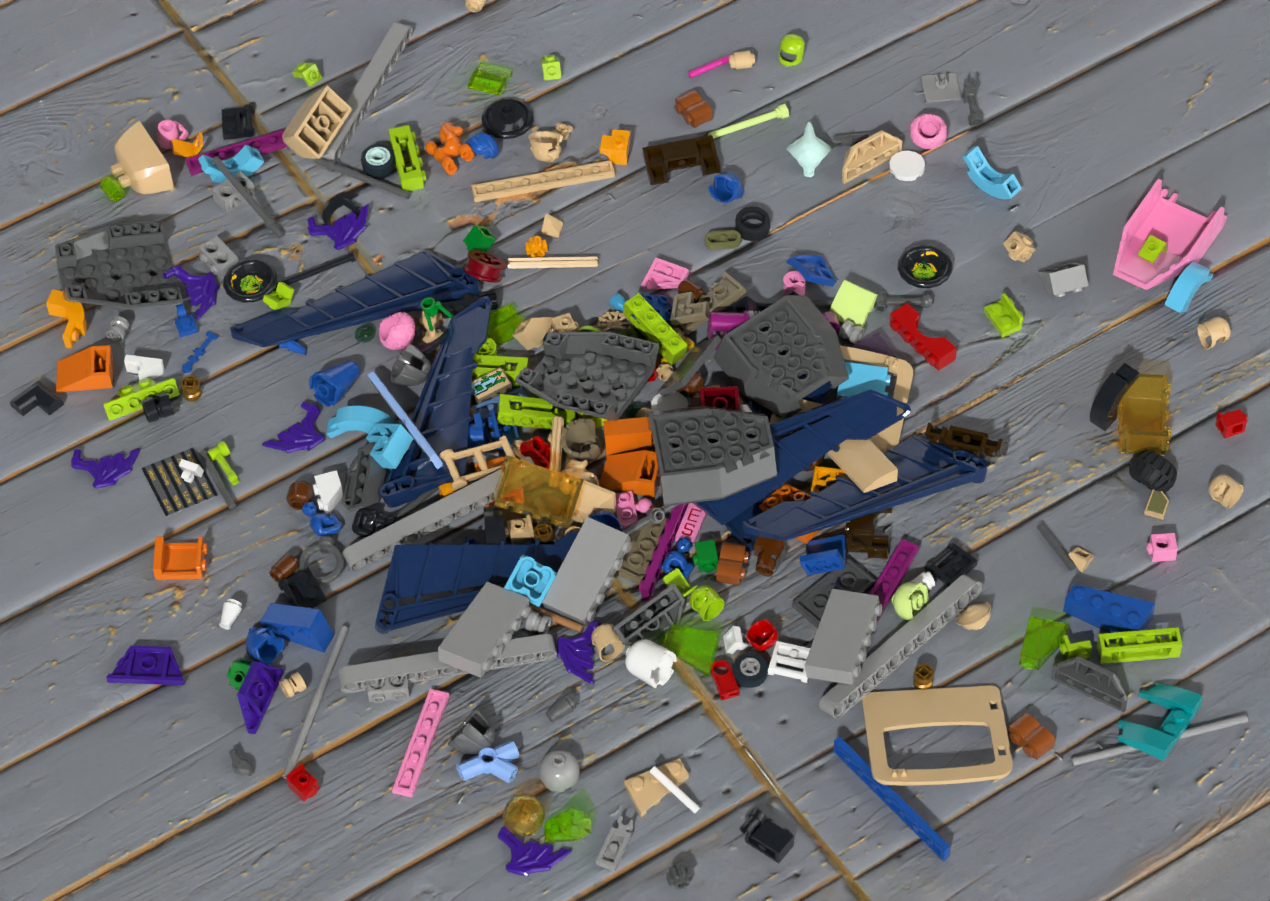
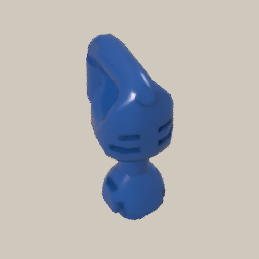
M315 502L304 504L302 512L306 516L311 517L309 524L317 536H327L340 532L342 524L335 514L330 516L326 513L317 514L318 509Z
M679 538L676 543V551H670L661 565V569L666 574L678 568L682 571L684 578L687 579L693 571L694 566L688 563L685 557L682 556L683 553L688 552L692 548L689 538Z

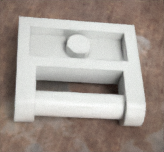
M777 641L770 661L768 675L774 676L777 674L800 679L801 682L808 683L809 678L806 676L805 662L811 648ZM777 663L803 668L804 670L801 672L778 667Z

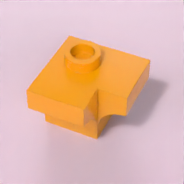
M613 129L611 136L602 135L600 153L608 156L612 164L627 165L630 152V131Z

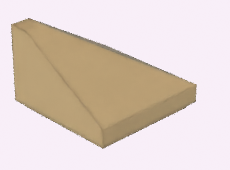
M545 214L541 235L559 238L564 223L549 214Z
M1076 547L1069 553V557L1081 572L1087 568L1094 558L1093 554L1079 547Z

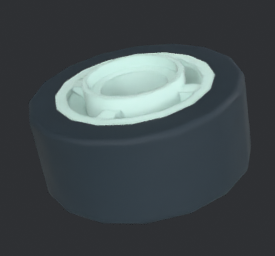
M375 144L367 147L362 152V168L368 176L382 178L394 171L396 166L395 155L389 146Z

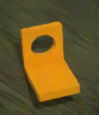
M200 132L193 143L177 139L172 140V153L188 158L197 156L203 147V138Z

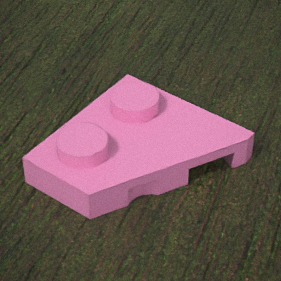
M655 258L641 284V290L678 288L679 284L687 279L689 269Z

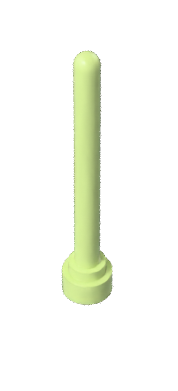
M782 104L777 106L775 111L710 132L708 135H712L714 139L776 117L784 119L789 117V111L787 106Z

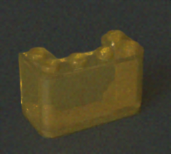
M1140 374V377L1122 397L1118 405V453L1138 454L1148 449L1164 456L1165 452H1169L1168 440H1171V429H1169V425H1166V421H1169V410H1166V406L1169 405L1171 383H1168L1167 375Z
M505 456L491 501L495 502L494 506L508 509L510 506L513 507V512L524 515L526 511L532 513V518L542 520L545 517L550 519L549 523L564 527V524H570L584 479L570 475L567 476V474L528 463L512 456Z

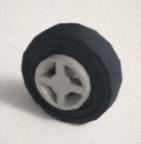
M746 653L735 659L732 665V672L739 685L746 688H754L765 682L768 676V665L760 655Z

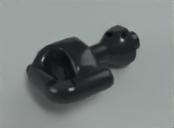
M361 508L355 514L352 531L356 535L368 537L373 534L377 523L388 527L398 522L397 516L382 517L379 516V511ZM362 517H366L364 527L359 528Z

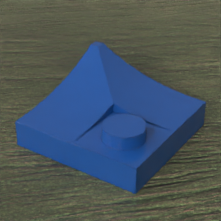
M800 255L790 257L786 261L787 264L800 272L805 281L831 287L837 282L823 256Z

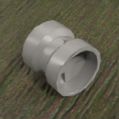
M114 316L106 332L108 339L114 342L123 341L129 322L121 316Z
M847 320L842 325L839 336L843 339H849L851 343L857 345L862 340L865 329L861 326H854L853 322Z
M531 611L525 628L531 632L537 631L540 635L547 634L552 618L546 615L540 616L539 613Z

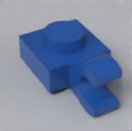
M183 304L176 305L179 318L174 320L180 338L198 333L193 315H186Z

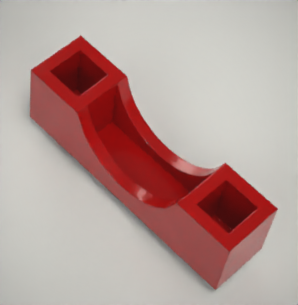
M908 303L890 313L889 325L891 329L897 332L906 343H909L919 355L921 354L929 365L934 366L939 371L956 360V347L945 337L930 338L919 332L917 329L919 326V313Z

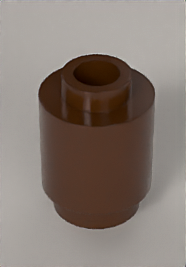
M690 279L683 280L678 286V294L693 293L694 303H698V299L702 295L706 296L703 288Z
M285 554L271 567L269 574L276 582L285 578L288 579L298 569V561L294 556Z

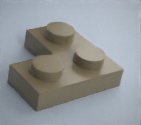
M692 292L676 294L674 296L670 321L674 326L708 319L710 306L707 301L694 303Z

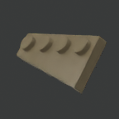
M726 272L721 276L722 280L719 283L715 282L710 287L711 291L706 296L702 295L698 299V303L708 302L710 306L709 314L710 312L724 310L747 293L745 288ZM709 314L706 320L679 324L677 326L688 335L707 322Z
M664 517L660 523L651 522L630 536L632 547L629 553H625L622 559V567L619 571H616L617 574L640 585L641 580H644L646 577L647 565H651L654 549L658 547L660 534L664 533L667 518Z

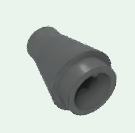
M566 694L560 696L545 714L553 723L555 720L572 713L576 705Z

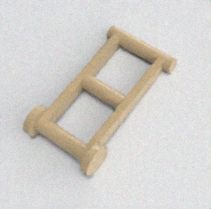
M502 436L499 438L500 441L456 453L452 449L441 452L439 458L441 461L446 462L454 481L451 485L453 490H460L467 485V482L484 478L517 461L507 437ZM503 447L509 464L489 469L482 452ZM474 455L481 471L460 477L453 460Z

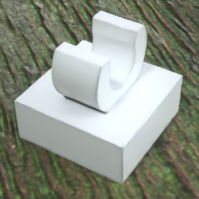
M181 459L179 467L183 470L181 478L184 481L192 483L194 475L202 477L204 470L198 464Z
M732 626L723 636L726 653L734 654L737 649L744 650L748 646L747 643H743L746 635L741 633L738 626Z

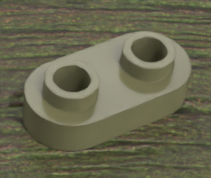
M735 230L712 231L707 233L704 238L705 246L710 250L734 249L741 244V235Z

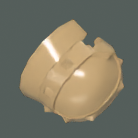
M537 131L529 134L530 149L537 160L553 162L559 158V154L562 153L561 146L559 145L562 142V134L553 131Z

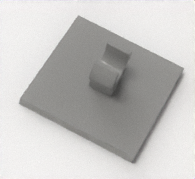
M956 73L921 76L926 103L961 100Z

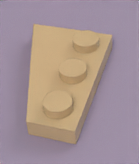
M680 758L657 767L677 787L689 778V774ZM650 770L624 781V786L641 817L653 805L656 806L666 794L671 793L650 773Z

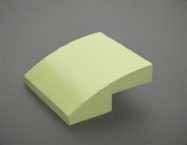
M844 280L829 312L835 313L838 320L843 323L849 320L854 323V326L864 327L868 313L872 312L878 295L850 281Z

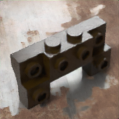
M712 135L642 147V155L650 186L667 183V171L700 166L703 176L720 173V163Z
M928 423L925 432L927 440L932 444H946L947 447L954 451L965 450L983 459L986 458V455L989 457L1006 456L1009 446L1008 442H1004L1003 439H999L998 442L990 440L987 433L952 425L948 431L947 427L943 426L942 429H939L937 426H933L932 423Z
M893 507L846 522L848 552L868 553V558H888L889 536L874 535L876 513H892Z

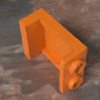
M198 536V542L165 543L164 537H156L153 560L155 580L203 579V571L207 569L204 555L208 554V545L204 543L203 536Z

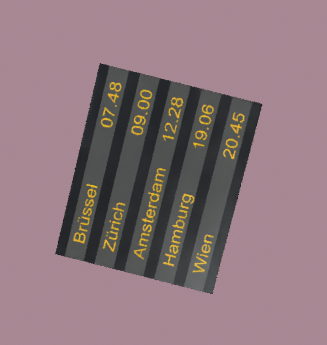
M193 448L141 468L165 516L218 496L205 470L202 477L194 475L192 483L186 482L181 478L183 470L179 467L181 459L198 464L204 470Z

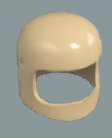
M1214 317L1198 324L1197 333L1203 348L1208 350L1216 345L1217 340L1221 343L1226 342L1231 335V329L1224 318ZM1208 336H1211V345H1208L1205 341Z
M1220 474L1210 482L1208 493L1212 499L1221 503L1226 509H1229L1240 499L1244 487L1230 476Z
M607 623L596 627L591 635L592 643L597 646V653L604 662L614 659L625 649L622 640L612 629L614 625ZM608 644L613 645L614 652L612 654L601 655V651Z

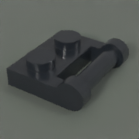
M246 104L240 108L222 109L224 140L248 138L255 135V129L252 124V105ZM240 116H245L246 127L244 129H241Z
M950 543L947 546V550L932 563L929 562L925 566V570L949 587L960 576L967 575L976 567L978 560L955 543ZM952 555H956V556H955L953 559H951L943 568H941V569L938 568V567L941 566L949 557H951Z
M309 567L288 579L285 578L278 582L280 590L284 591L291 606L314 608L327 601ZM295 584L305 600L303 604H299L291 589Z

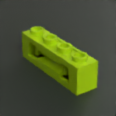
M409 125L388 129L402 189L406 191L424 189L423 181H426L425 171L421 170L423 168L422 159L417 157L419 155L418 144L414 145V142H416L415 133L411 132ZM407 146L411 166L406 167L405 172L401 151L407 150Z
M637 293L624 303L623 314L648 341L659 343L658 352L671 366L686 356L688 345L640 293Z
M474 355L473 360L478 363V367L473 369L472 381L493 370L502 368L512 386L523 387L515 382V378L523 368L529 369L528 358ZM506 362L518 363L517 366H511V364L505 366Z
M500 394L497 405V424L552 430L553 417L561 416L564 418V429L568 423L574 422L575 411L567 409L560 411L558 408L552 410L553 405L541 398ZM509 401L522 402V406H519L518 403L510 405Z
M1179 627L1104 633L1098 635L1096 648L1100 664L1178 658L1181 654L1182 639ZM1167 634L1166 637H1165V639H1162L1161 636H1160V635ZM1109 639H1116V643L1110 644Z

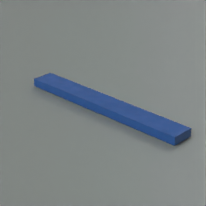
M840 736L834 740L833 752L942 861L949 858L950 846L889 785L878 783L872 776L871 767Z

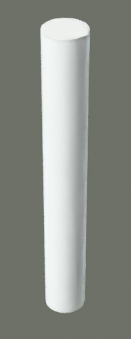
M656 766L650 770V773L694 814L699 811L700 807Z

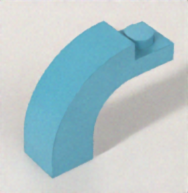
M245 145L234 157L221 160L233 175L241 171L246 177L253 174L265 162L259 150ZM202 154L198 159L202 166L201 169L210 175L212 181L222 183L227 180L225 175L213 163V158Z
M973 146L962 156L969 168L966 173L981 190L992 197L1011 199L1022 189L1014 174H1001L995 171L988 164L978 146Z
M1196 262L1189 264L1175 282L1164 305L1179 313L1186 312L1198 288L1203 283L1211 281L1213 274L1209 273L1210 269Z
M346 406L337 409L336 417L329 419L326 435L333 438L352 430L369 434L375 423L395 424L396 420L375 408Z

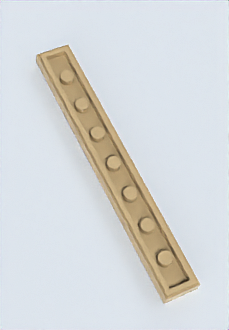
M609 160L471 185L474 202L614 178L615 171L612 161Z

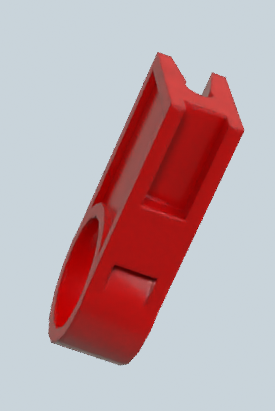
M725 660L715 661L711 666V677L720 699L725 700L739 696L738 691L740 690L730 664ZM718 667H724L728 672L724 675H718L714 670Z

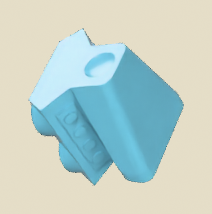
M522 554L504 588L528 597L529 602L539 607L557 573L550 567L536 562L532 557Z

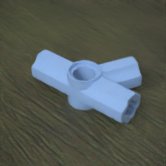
M510 740L494 748H483L479 755L456 764V769L463 781L482 773H491L510 783L516 777L518 767L509 761L518 758L519 752L514 741Z

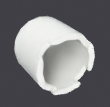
M644 639L638 640L627 649L625 664L630 673L653 688H657V685L663 686L670 679L674 672L671 667L673 661L676 662L677 658L676 654Z

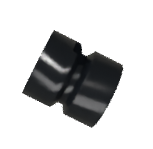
M166 391L157 394L154 399L148 397L141 400L148 423L159 420L160 416L165 418L174 415V410Z

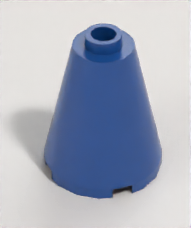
M349 360L318 371L311 375L309 379L310 390L314 389V397L321 404L328 407L334 406L359 377L360 368L357 363Z

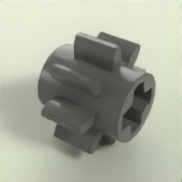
M682 863L672 865L669 868V872L666 873L669 886L674 885L677 890L687 888L690 885V881L693 880L690 867H684Z

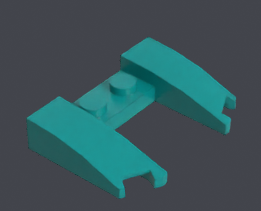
M1155 683L1153 688L1147 691L1141 690L1139 697L1167 708L1171 712L1158 730L1119 720L1118 728L1123 729V734L1118 735V741L1165 761L1202 706V695L1176 686Z

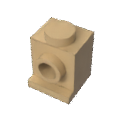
M526 515V518L507 521L508 527H505L506 539L510 538L511 545L527 543V541L534 542L530 515Z

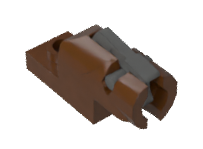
M757 536L754 543V556L758 557L755 570L767 577H772L773 573H776L787 556L783 540Z

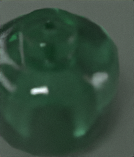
M369 325L360 326L355 330L357 341L367 343L375 337V332Z
M630 404L625 410L626 418H636L637 412L643 407Z

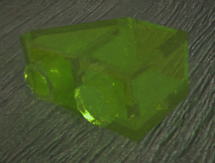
M574 807L567 809L544 823V836L547 843L578 841L591 833V815Z

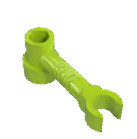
M221 441L216 444V447L207 452L212 461L217 459L230 483L234 486L239 483V480L224 458L230 454L226 443Z

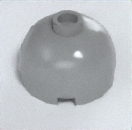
M555 750L543 757L540 762L539 777L544 787L553 792H564L565 789L573 788L577 784L580 777V768L577 759L571 753L565 750Z

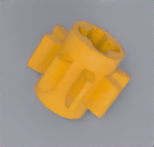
M533 236L528 242H525L526 254L531 255V257H543L548 252L546 239L542 240L539 236Z

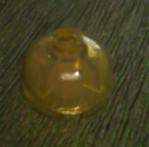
M531 794L514 796L507 802L503 811V822L506 828L514 834H523L525 837L537 833L545 819V809L541 801Z

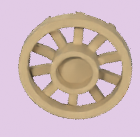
M619 311L606 312L597 321V329L600 332H609L610 328L627 329L623 325H629L628 329L632 328L631 322ZM600 327H607L603 331L600 329Z

